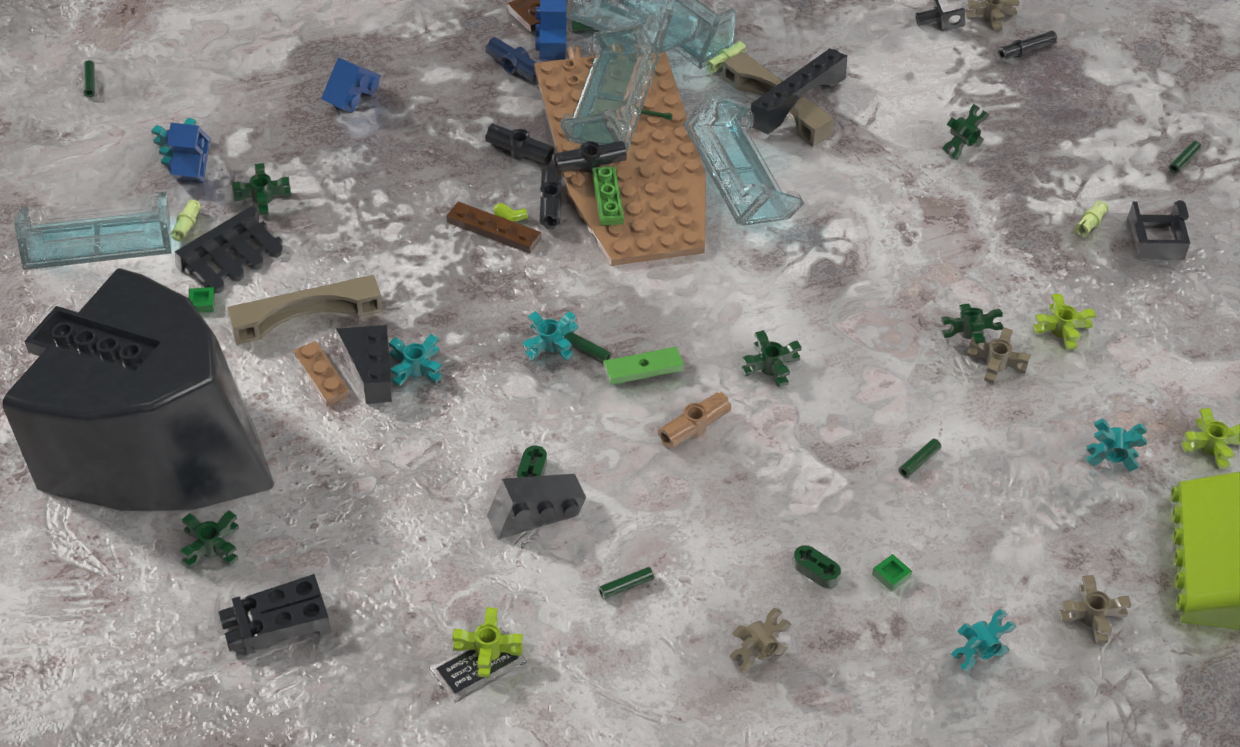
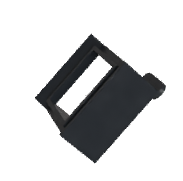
M1178 200L1175 202L1170 215H1141L1138 202H1132L1127 220L1130 221L1138 254L1137 259L1185 260L1190 240L1185 225L1189 214L1184 201ZM1144 225L1170 226L1173 240H1147Z

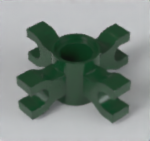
M975 104L970 108L967 119L960 117L956 120L951 117L946 124L951 127L950 134L954 137L943 146L942 150L949 153L951 148L954 147L955 151L951 156L957 160L961 156L962 148L965 144L969 147L974 144L980 146L984 141V138L980 136L981 129L978 126L990 114L983 110L977 116L976 114L980 107Z
M264 163L255 164V175L250 178V183L232 182L234 201H242L245 198L252 197L253 201L258 204L259 215L269 214L268 203L273 200V195L291 196L289 177H282L271 181V177L265 173Z
M968 303L959 305L961 310L960 318L941 317L943 325L951 324L949 329L942 330L944 338L961 333V336L965 339L973 338L975 344L985 343L984 329H1003L1001 322L993 323L996 317H1003V312L1000 309H994L987 314H983L982 309L971 308Z
M764 330L755 332L754 336L757 341L753 343V346L760 354L742 357L745 365L741 367V370L745 377L761 370L766 375H774L779 387L788 385L789 381L786 376L790 375V371L783 363L800 360L798 351H801L802 347L798 340L783 347L777 342H769Z
M228 510L217 523L213 521L200 523L191 513L187 514L182 519V523L187 526L184 528V532L197 540L180 550V554L185 557L182 560L183 564L191 569L202 556L212 558L218 555L229 566L234 564L238 560V556L234 554L236 547L223 539L239 529V525L234 522L237 520V515Z

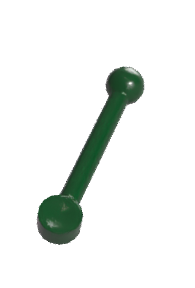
M632 105L626 108L628 114L640 113L663 117L667 120H672L673 117L672 113L637 109Z

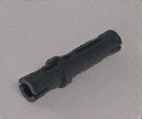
M1051 30L1025 40H1015L1010 45L999 47V51H997L1000 60L1005 61L1012 57H1022L1027 52L1056 44L1057 34Z

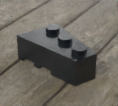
M387 325L336 328L338 349L343 354L349 371L351 370L365 403L392 402Z
M575 473L506 478L500 482L487 517L497 540L578 516L585 502L586 495Z

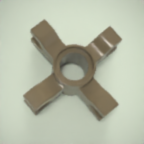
M968 0L969 9L972 10H966V16L969 19L981 15L985 21L992 23L993 30H1002L1001 20H1004V14L1010 16L1017 15L1016 8L1012 6H1019L1020 2L1019 0H981L982 2Z
M1003 327L1000 338L992 340L990 344H975L973 338H971L967 356L986 359L987 373L984 381L994 384L997 373L1006 370L1007 367H1012L1022 374L1026 373L1031 354L1012 351L1010 338L1013 330Z
M1094 575L1082 576L1084 585H1079V591L1084 601H1063V610L1059 611L1061 622L1081 619L1085 625L1093 627L1096 644L1108 643L1107 634H1111L1112 629L1106 617H1127L1128 612L1126 608H1131L1132 605L1129 596L1110 599L1104 592L1097 591Z
M773 608L768 613L765 623L756 621L748 627L739 625L732 632L735 637L744 641L741 644L742 648L733 651L730 655V658L734 661H739L743 656L744 662L739 666L741 672L748 673L752 669L756 658L764 660L773 654L781 656L787 650V645L780 643L777 638L780 632L786 631L792 624L784 619L777 624V618L782 614L780 609Z

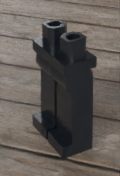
M315 574L246 596L242 600L240 596L232 598V607L218 611L223 630L239 625V629L224 633L229 651L245 648L247 655L256 653L255 649H264L272 645V643L319 631L320 636L332 633L327 610Z

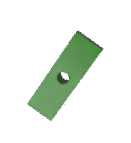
M616 167L592 168L600 226L624 224Z
M677 347L604 360L603 365L610 385L684 371V364Z

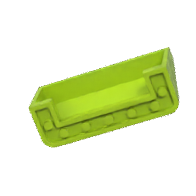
M1240 472L1179 481L1177 486L1172 487L1171 502H1175V507L1172 511V523H1176L1173 533V544H1177L1174 566H1178L1175 588H1179L1180 593L1177 596L1176 610L1181 612V623L1240 630Z

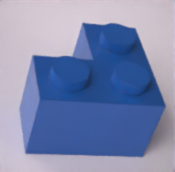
M540 0V7H536V20H540V24H536V37L540 38H535V51H540V60H565L566 0Z
M338 57L321 99L343 110L354 112L359 104L362 92L373 96L379 87L381 75Z
M171 123L170 130L166 132V144L174 152L173 159L169 160L168 170L170 175L178 181L204 183L211 138L199 125Z

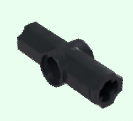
M492 123L485 135L486 142L509 150L510 155L515 159H525L528 157L548 165L555 153L554 146L530 138V133L525 129H515L512 131Z
M587 141L581 145L580 149L554 153L557 173L578 169L592 173V168L600 167V165L627 160L623 141L602 145L593 141Z
M547 166L541 172L539 222L546 229H554L557 225H560L562 173H557L555 166Z

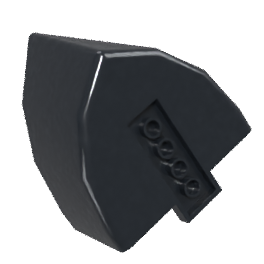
M118 268L79 312L55 306L24 341L28 353L39 357L6 393L2 406L37 489L59 497L121 511L195 510L267 491L274 486L255 425L217 337L188 297L143 274Z

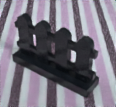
M252 205L174 251L175 266L181 272L186 271L189 275L194 273L202 282L201 288L214 287L215 293H221L224 290L223 279L229 277L233 281L242 280L244 278L243 267L249 265L252 269H260L263 266L262 256L266 253L274 258L280 257L283 252L282 239L279 236L274 238L266 230L267 224L264 221L259 223V211ZM252 238L260 248L255 249L246 240ZM233 249L242 259L236 262L227 252ZM213 261L222 271L216 273L208 263Z

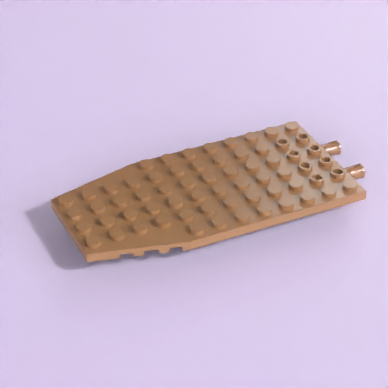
M613 41L609 46L612 54L582 57L580 48L575 46L576 52H574L573 46H571L566 51L569 59L534 63V71L556 153L580 149L581 145L587 141H593L599 145L623 141L625 144L626 161L600 165V167H616L624 224L600 226L592 173L585 172L582 169L562 173L570 202L576 206L580 218L584 219L588 225L590 234L595 236L598 246L609 264L615 266L705 253L706 174L665 48L625 52L621 41H617L619 47H617L616 41ZM632 105L637 109L672 113L673 117L672 120H667L663 117L640 113L628 114L626 108Z

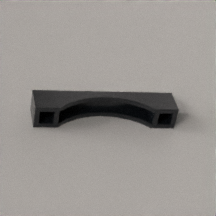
M829 48L751 103L750 127L765 134H770L782 125L792 107L809 90L819 85L834 87L846 78L848 55Z

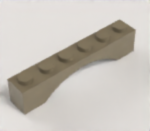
M743 51L723 61L722 79L736 90L748 91L763 96L783 81ZM804 96L796 102L788 113L796 126L797 136L812 147L828 139L833 134L834 118Z
M370 275L229 306L227 311L235 343L239 345L261 340L278 325L303 315L334 312L363 317L381 313L383 308L381 293L375 276Z

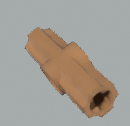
M716 392L700 403L688 404L682 415L658 429V436L662 444L667 448H674L690 437L702 436L708 425L731 411L728 397L722 392Z

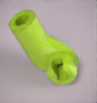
M498 203L493 208L494 215L513 222L528 220L526 208L513 210L504 203Z

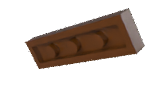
M459 201L446 215L447 223L527 253H531L541 240L540 231Z

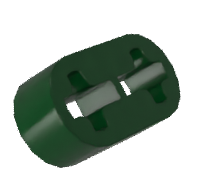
M533 445L525 449L517 471V478L528 477L529 473L533 474V476L544 475L547 466V452L543 447ZM534 457H538L536 459L535 464H532L531 460H533Z
M803 545L796 548L793 555V566L798 572L824 588H831L838 584L841 568L835 561L811 546ZM829 572L833 573V574H828L827 576L823 575V573H825V574H827V573H829Z

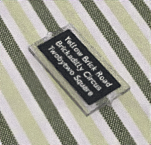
M502 627L499 628L501 635H507ZM468 649L457 651L429 666V670L439 682V688L444 689L453 703H456L527 663V660L523 655L516 656L501 652L500 656L491 662L490 678L478 677V657L475 650Z

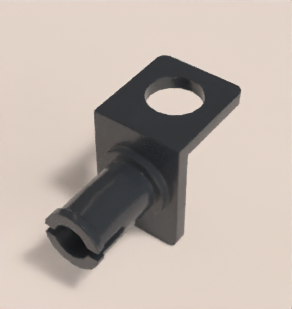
M933 0L934 8L932 10L915 13L918 26L936 22L939 24L941 31L965 26L964 8L943 12L938 0ZM952 16H960L958 22L949 23V19Z

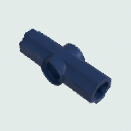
M496 37L489 40L485 47L486 53L501 62L503 69L507 73L513 74L517 72L531 82L538 84L534 71V63L537 62L530 58L528 52L523 47L514 49Z

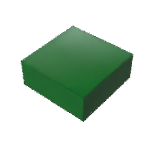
M214 287L189 288L188 298L199 313L214 312Z
M892 554L873 568L872 575L892 592L911 578L912 570Z

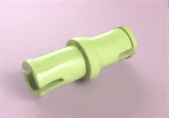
M738 41L728 49H722L717 56L706 61V66L710 65L707 67L708 71L713 74L723 67V61L742 51L746 53L747 49H743L746 47L745 44Z
M189 200L183 212L178 214L176 218L177 223L170 233L174 240L184 241L188 231L195 226L196 217L202 208L199 207L201 204L198 201Z
M1101 200L1097 201L1091 209L1082 215V220L1074 228L1078 236L1082 234V237H1086L1093 228L1101 223V218L1109 210L1106 202L1103 201L1100 205Z

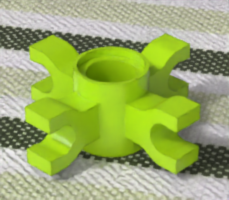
M1062 293L1052 294L1053 304H1049V309L1053 315L1036 314L1037 324H1033V330L1035 334L1051 331L1055 336L1064 338L1067 350L1077 349L1075 340L1080 338V334L1075 328H1093L1091 319H1095L1096 314L1093 308L1077 312L1072 306L1065 305Z
M1210 408L1200 409L1199 414L1201 418H1196L1195 422L1202 432H1185L1184 436L1187 441H1182L1181 446L1184 452H1191L1201 448L1206 454L1215 455L1219 469L1229 468L1230 462L1228 459L1233 458L1234 453L1227 444L1240 445V424L1228 428L1223 422L1214 421Z
M486 607L485 622L478 626L475 632L456 628L453 631L454 651L475 650L478 657V677L490 678L491 662L497 659L501 652L522 656L523 634L501 635L500 629L497 627L498 608Z

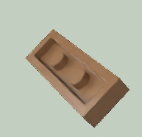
M317 341L293 350L294 358L326 406L350 397L348 387Z

